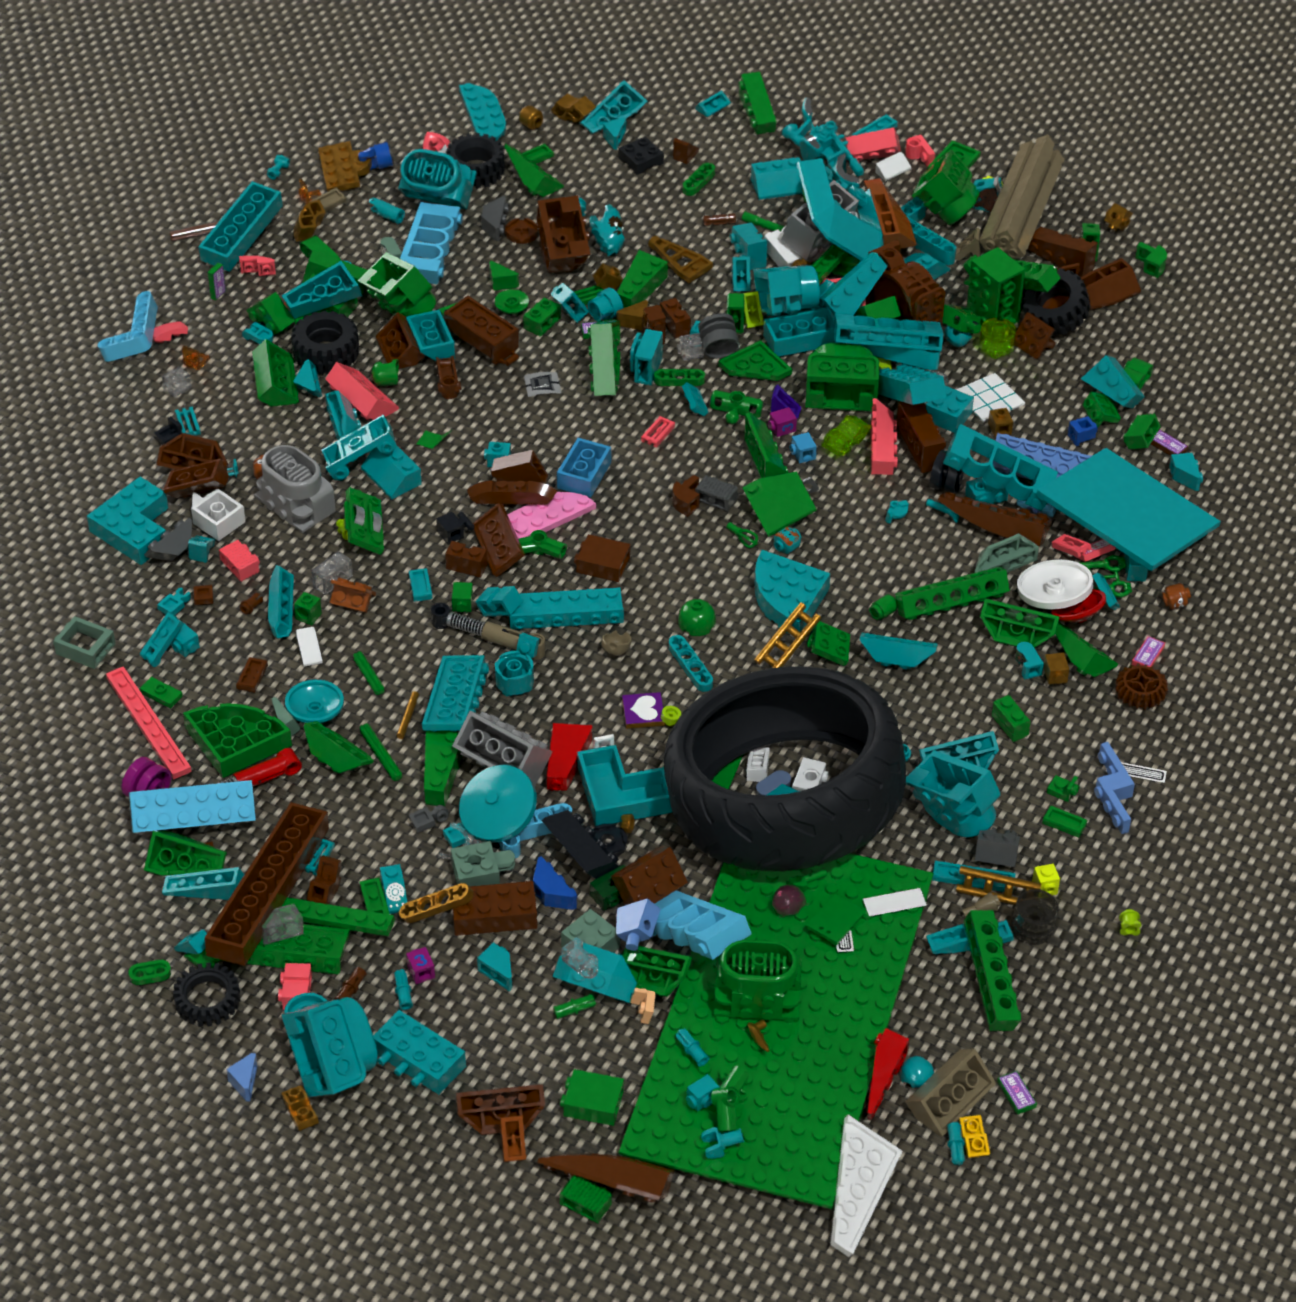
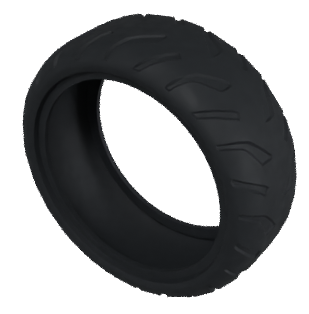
M809 666L779 667L755 671L718 685L703 694L683 711L669 734L664 753V772L674 817L678 821V825L688 839L693 840V844L715 859L729 865L734 864L736 867L754 871H791L815 867L839 859L866 845L893 818L902 802L906 784V763L902 735L898 729V721L892 709L888 707L887 701L875 689L859 679H853L852 676L836 670L832 671L830 669ZM791 740L824 741L845 747L859 755L846 770L829 781L813 788L789 794H744L726 789L712 781L723 767L737 757L756 748L777 742Z

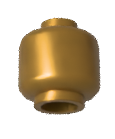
M528 105L520 111L519 120L521 124L529 129H536L543 123V114L534 106Z

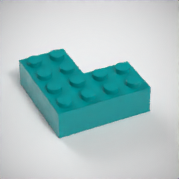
M140 476L87 515L89 532L142 565L150 559L144 555L149 550L147 546L154 540L159 542L162 539L160 536L166 532V529L152 520L168 509L167 496L163 490Z
M616 745L577 752L578 771L595 826L622 822L621 816L624 814H632L635 820L673 812L664 767L625 774Z

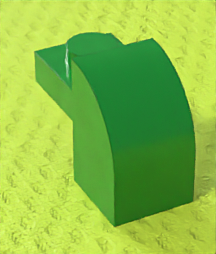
M1140 242L1137 245L1135 258L1144 262V273L1158 279L1165 271L1167 252L1160 245L1154 248Z

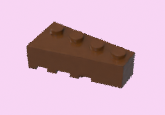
M1039 227L1034 232L1027 250L1059 267L1079 263V276L1082 277L1094 269L1098 242H1087L1084 238L1076 239L1072 238L1069 234L1061 235L1058 231Z

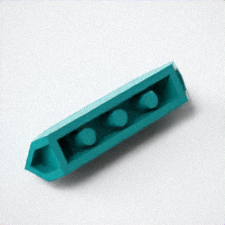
M276 565L269 584L268 620L273 636L282 638L289 636L292 631L294 575Z

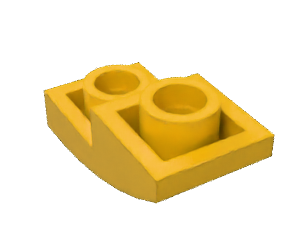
M981 1115L960 1117L958 1121L961 1124L962 1139L965 1141L964 1147L968 1158L990 1156L987 1135L984 1133Z

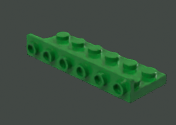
M272 921L246 964L285 968L286 963L311 964L312 972L340 974L341 960L349 939V929Z

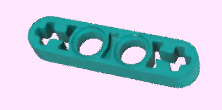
M674 635L670 637L669 650L699 691H710L713 688V677L683 636ZM689 655L691 658L683 659L682 656ZM697 667L700 671L693 672L690 669Z

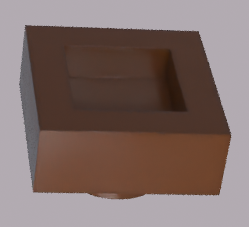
M212 585L193 586L195 605L214 603Z

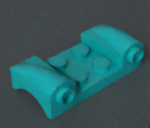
M383 414L323 448L321 451L327 462V471L334 480L339 481L349 475L347 463L355 461L358 457L371 452L376 447L382 454H388L396 448V441L391 424Z

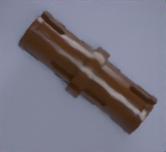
M356 967L351 976L343 982L342 989L334 1000L345 997L351 998L353 994H356L359 984L367 975L365 970Z

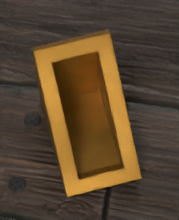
M645 300L618 310L617 321L620 320V327L642 330L643 309L648 307V301Z

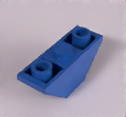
M542 856L539 857L533 877L535 896L547 907L576 909L578 898L576 891L570 888L564 878L554 871L550 862H546Z

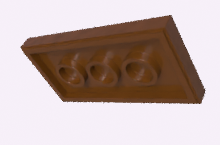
M500 502L473 523L481 548L487 549V561L493 575L496 577L525 556L506 510Z

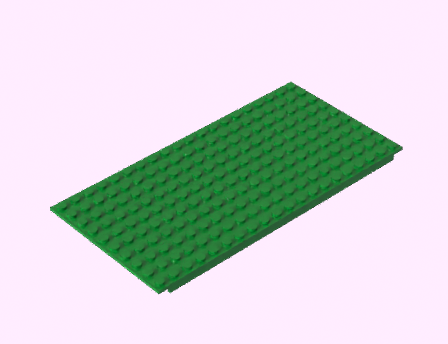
M851 853L819 866L791 871H754L736 867L734 864L723 863L709 903L746 917L752 934L743 940L781 942L789 946L795 954L801 957L799 1021L714 1016L717 957L712 960L691 951L690 957H692L689 969L685 979L679 984L619 1149V1155L832 1209L836 1199L844 1118L849 1115L860 1122L872 1083L877 1046L874 1043L878 1034H883L885 1028L888 1029L925 906L869 916L867 912L851 929L854 951L837 952V946L834 943L807 929L806 924L834 894L865 911L867 909L863 901L864 898L917 888L921 889L926 902L934 873ZM821 869L827 871V876L808 882V890L796 891L792 889L793 883L789 884V878L794 871L800 870L805 875ZM761 1020L766 1022L767 1027L760 1030V1032L763 1034L764 1040L769 1047V1052L765 1051L754 1041L749 1032L748 1022L754 1024ZM680 1029H686L693 1039L700 1043L701 1049L709 1056V1061L705 1065L698 1066L692 1056L686 1054L685 1048L676 1038V1034ZM733 1066H739L749 1074L748 1080L742 1088L746 1090V1093H740L739 1104L735 1106L737 1130L741 1129L744 1142L725 1147V1155L723 1157L709 1159L706 1157L705 1150L718 1144V1141L703 1142L701 1134L713 1127L718 1129L717 1107L712 1103L709 1107H704L699 1111L695 1108L692 1109L686 1101L687 1087L707 1074L721 1087L722 1081L719 1079V1076L722 1073L728 1075ZM726 1130V1131H718V1132H719V1133L721 1132V1134H724V1133H728V1132L735 1131V1130Z

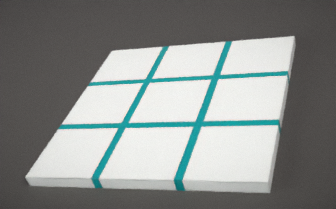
M996 373L956 389L974 397L972 412L982 422L988 421L990 410L1007 408L1009 412L1025 405V402Z

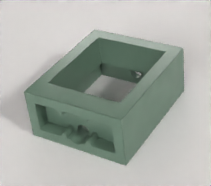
M76 616L65 625L64 629L53 641L57 655L93 669L100 664L116 644L114 631ZM77 632L98 639L89 650L69 643Z

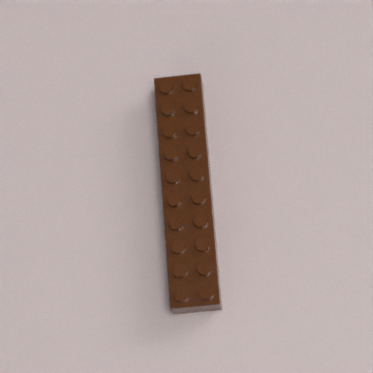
M290 802L205 936L206 956L243 966L246 965L328 832L327 811Z

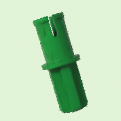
M590 994L576 1000L572 998L570 1002L553 1006V1010L558 1020L574 1013L578 1015V1012L594 1007L596 1002L594 996Z

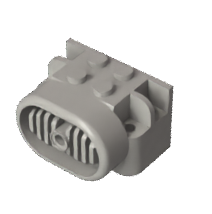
M290 445L273 447L263 455L261 461L263 476L256 482L259 491L254 494V497L266 505L269 510L274 511L281 519L286 520L301 533H304L336 511L333 487L321 476L320 466L315 460L300 449Z

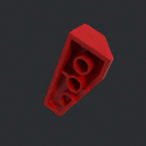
M885 1028L883 1034H878L874 1043L877 1046L868 1105V1119L870 1120L873 1119L883 1101L884 1090H889L894 1075L897 1076L909 1052V1039Z

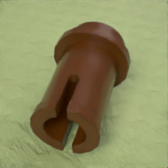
M254 593L249 599L242 601L240 605L241 612L251 614L254 608L263 603V597L261 596L256 600L260 594Z

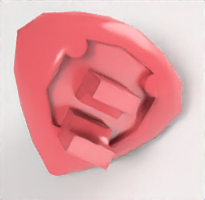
M427 132L424 137L423 149L438 152L445 144L448 148L450 140L438 133Z

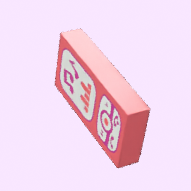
M1101 539L1092 543L1091 550H1086L1085 554L1081 553L1078 559L1087 562L1116 548Z

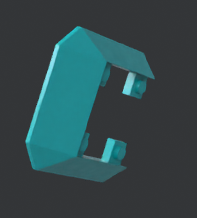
M823 158L798 161L796 163L811 220L828 241L861 261L868 256V252L884 246L882 230L870 188L866 192L854 185L848 189L849 193L859 200L857 206L859 219L841 208L839 202L834 200L830 183L833 181L831 170L824 165Z

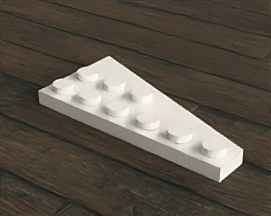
M849 1115L844 1118L831 1246L848 1257L853 1255L902 1153V1150Z

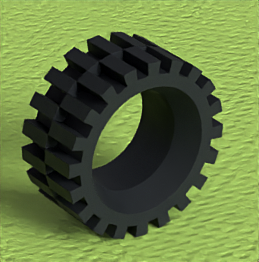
M468 133L466 137H463V135L458 136V140L453 139L452 144L449 143L446 154L454 157L460 164L467 165L471 170L477 171L473 185L476 186V189L481 188L482 185L489 187V183L494 185L497 183V180L500 181L502 179V175L505 173L504 147L499 140L496 141L495 137L491 136L488 138V134L480 136V133H475V135L471 136V133ZM472 160L485 161L484 163L479 164L466 163Z

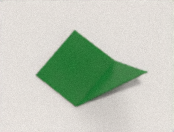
M425 430L416 444L433 449L451 431L439 435Z

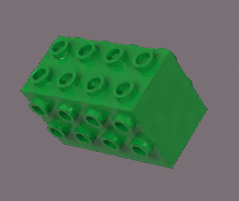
M998 247L971 260L966 307L981 317V326L992 335L1019 322L1025 268Z

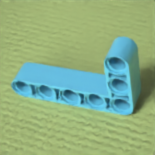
M144 291L136 298L131 331L103 339L98 343V348L105 361H114L139 354L151 348L158 307L150 291Z

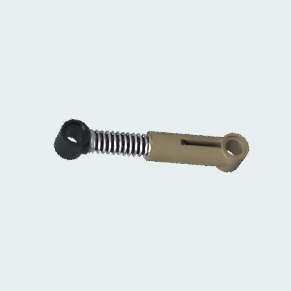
M442 602L436 603L431 607V622L433 627L437 629H445L450 626L481 636L483 640L514 650L517 649L519 635L523 632L489 621L482 623V621L479 622V620L476 621V619L473 620V618L470 619V617L467 618V616L455 614L447 604ZM539 633L528 634L540 638L537 655L532 660L543 658L545 656L544 636Z

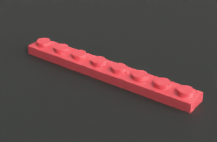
M124 666L106 673L108 682L165 768L171 772L173 780L192 772L191 766Z

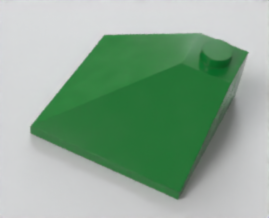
M797 472L759 478L742 487L768 537L817 511Z

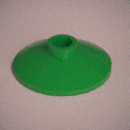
M505 290L495 297L496 308L504 313H519L529 305L528 296L520 290Z

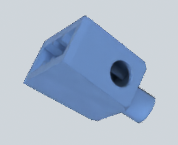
M649 899L617 908L616 934L626 942L625 947L628 950H637L639 942L650 939L653 935L660 908Z

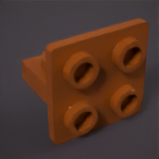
M338 578L337 581L331 580V584H334L330 600L331 604L367 613L371 595L376 596V592L371 590L372 587L355 582L354 585V582L343 578Z

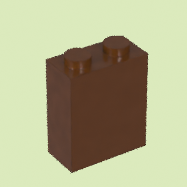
M588 534L586 540L581 543L579 554L575 555L574 564H576V572L619 582L631 557V544Z

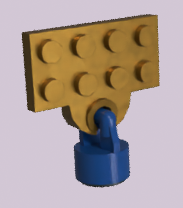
M350 141L318 148L327 191L334 188L343 191L360 187L358 176L369 174L370 169L378 167L383 169L392 167L394 164L388 142L376 144L365 151H352Z

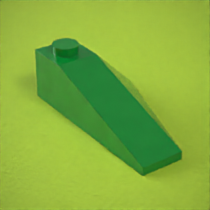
M505 144L504 147L521 180L529 188L528 192L534 196L538 194L545 197L564 187L561 182L551 174L543 171L540 166L531 162L528 157L517 149Z
M1058 622L1055 634L1070 661L1078 667L1076 670L1084 676L1089 674L1096 677L1118 666V663L1108 655L1097 650L1092 644Z
M156 830L152 832L144 870L161 876L219 870L224 867L227 852L166 830Z

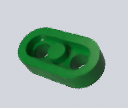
M166 960L134 964L128 971L129 979L135 985L165 981L171 976V966Z

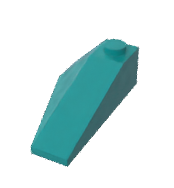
M623 80L581 124L594 134L603 129V123L622 117L627 118L637 113L648 101Z

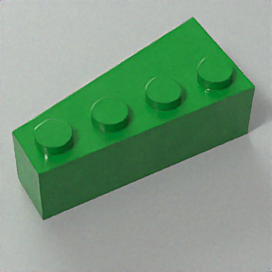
M760 71L741 74V80L738 82L739 97L749 117L752 129H754L756 135L775 132L777 121Z
M638 251L617 291L622 300L623 309L645 301L668 278L667 261L644 251Z
M450 730L426 731L424 793L427 805L446 806L463 757L460 754V750L452 747L459 732Z

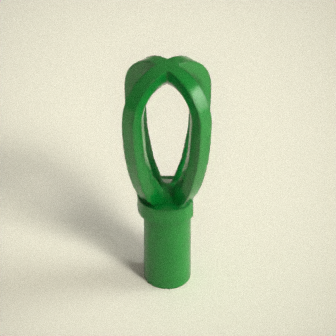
M731 522L727 524L726 528L735 533L743 545L748 548L758 545V535L756 533L739 528ZM743 532L753 535L755 537V540L749 537L748 535L744 534ZM742 537H744V538L747 539L748 541L752 542L753 544H752V545L747 544V543L743 540Z

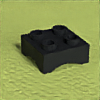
M642 137L618 148V158L626 162L636 175L643 173V171L651 166L664 164V153L647 137Z

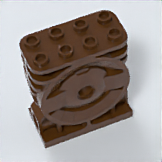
M897 240L868 252V255L871 252L877 253L885 262L887 268L865 298L866 305L895 296L901 316L895 319L899 321L940 322L942 327L945 290L939 287V284L933 280L930 273L917 262L905 263L900 253L901 244Z

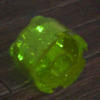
M990 318L983 322L979 341L981 350L993 359L1010 354L1014 350L1015 325L1007 319L1001 321L997 320V318Z

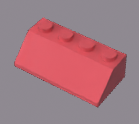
M336 362L325 378L330 384L329 387L334 391L339 390L350 401L352 408L360 411V415L366 420H374L383 414L386 417L399 409L389 397L357 369Z

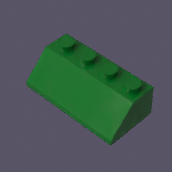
M265 339L252 351L258 399L271 407L297 404L299 398L297 385L293 382L295 379L293 355Z
M745 413L744 440L760 478L788 473L787 466L783 465L782 454L778 453L777 443L773 441L771 429L768 430L766 423L750 413Z

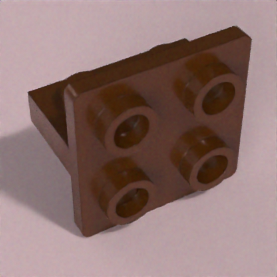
M1027 312L1011 342L1035 359H1039L1044 349H1053L1056 345V342L1050 339L1054 328Z

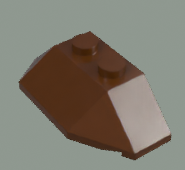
M182 433L160 446L156 465L180 469L221 458L227 471L228 462L218 441Z
M543 1084L456 1093L458 1116L481 1135L501 1133L500 1117L522 1115L523 1127L526 1130L545 1107Z

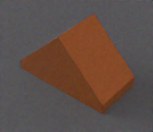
M523 1116L500 1117L504 1162L525 1160Z

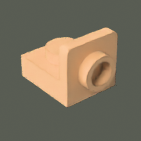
M635 988L630 1003L639 1005L640 1023L649 1024L654 1013L655 992Z

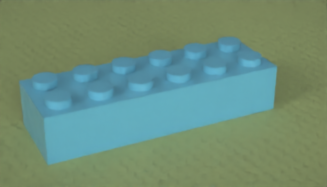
M252 780L129 792L132 833L256 820Z

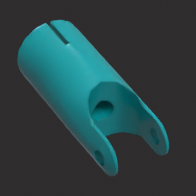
M377 198L369 200L370 204L375 205L371 207L372 212L397 224L403 221L405 217L404 210Z

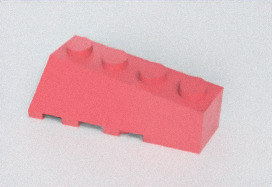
M873 398L871 415V474L893 475L894 468H897V457H894V455H897V444H894L897 443V432H894L897 428V420H893V412L876 398Z

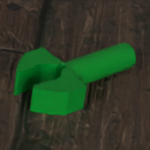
M821 869L806 875L802 874L800 870L794 871L789 878V884L793 883L792 889L796 891L808 890V882L827 876V871Z

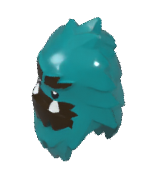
M611 204L605 205L606 211L600 221L595 215H591L589 222L595 241L600 246V251L610 256L613 253L618 254L623 246L625 237L620 213Z

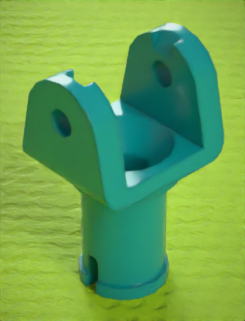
M713 1127L701 1134L703 1142L718 1141V1144L705 1150L706 1157L709 1159L723 1157L725 1155V1147L744 1142L741 1129L721 1134L716 1127Z

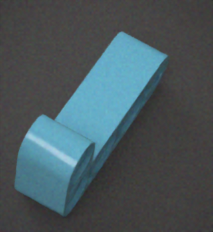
M560 803L536 809L528 825L519 834L506 841L498 842L501 851L511 850L515 855V859L518 858L521 853L520 841L552 833L542 822L545 817L566 810L572 812V807L566 803Z

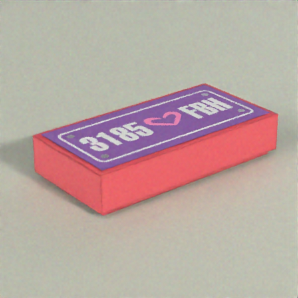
M1148 636L1133 658L1132 665L1136 666L1139 663L1140 666L1146 664L1147 667H1152L1165 648V643Z

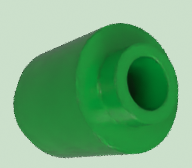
M886 594L872 603L869 612L876 620L884 619L897 610V602L895 597Z

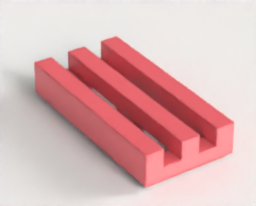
M659 416L641 436V441H647L649 445L653 443L654 447L657 448L675 428V422Z
M1063 534L1051 542L1052 548L1078 558L1081 556V553L1085 554L1086 550H1091V543L1067 534Z

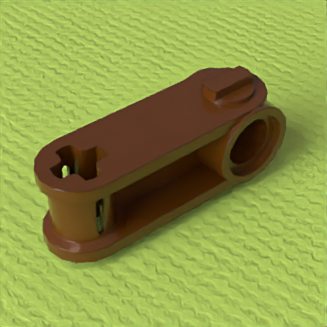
M451 355L449 358L436 357L439 383H437L438 392L445 399H454L458 396L459 391L462 390L461 382L457 377L454 356Z

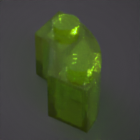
M846 415L839 426L829 430L825 435L822 446L837 456H843L851 452V447L855 443L860 444L869 432L871 425L857 416Z

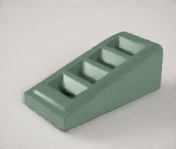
M274 696L272 703L277 718L291 730L292 737L301 730L300 726L277 697Z

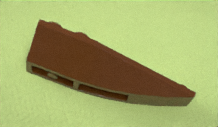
M1122 258L1081 277L1090 298V310L1114 305L1141 293L1133 268ZM1055 296L1047 300L1042 307L1046 309L1058 308L1064 305L1069 297Z
M945 492V494L943 493L938 497V501L969 522L1006 538L1021 534L1037 544L1038 547L1044 543L1052 523V519L1048 518V515L1044 513L1033 514L1025 508L1014 509L973 500L969 497H958L950 492Z
M559 1154L540 1157L537 1162L544 1164L543 1168L553 1171L559 1169L569 1176L577 1175L588 1179L590 1182H598L611 1188L623 1190L622 1194L635 1197V1194L644 1196L643 1200L656 1203L657 1200L660 1201L668 1196L674 1170L650 1163L607 1154Z

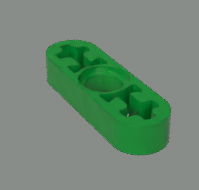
M712 163L702 164L684 181L683 193L687 196L697 194L715 176V165Z
M658 369L654 372V383L658 386H683L686 382L693 386H701L705 383V372L701 369ZM677 376H682V377H684V378H683V379H677V378H675V377H677Z

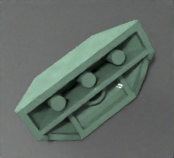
M1021 534L1011 536L986 547L980 552L975 573L995 567L1004 568L1008 573L1036 561L1039 547Z

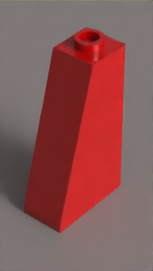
M553 723L550 750L553 752L548 761L547 790L567 791L578 770L577 752L588 750L592 742V725Z

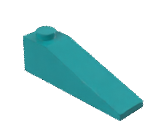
M239 867L170 875L165 877L162 894L166 896L229 900L245 874Z

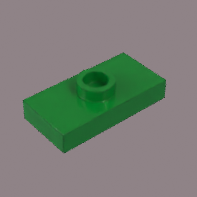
M150 677L139 688L143 695L170 709L183 697L181 691L153 677Z

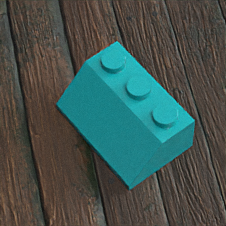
M800 157L751 164V181L759 200L802 194L803 186L796 164L798 161H801Z
M440 310L406 317L422 354L435 361L436 357L449 358L451 355L455 359L454 341Z
M397 445L388 454H382L377 447L374 448L361 466V470L391 500L422 485L421 468Z

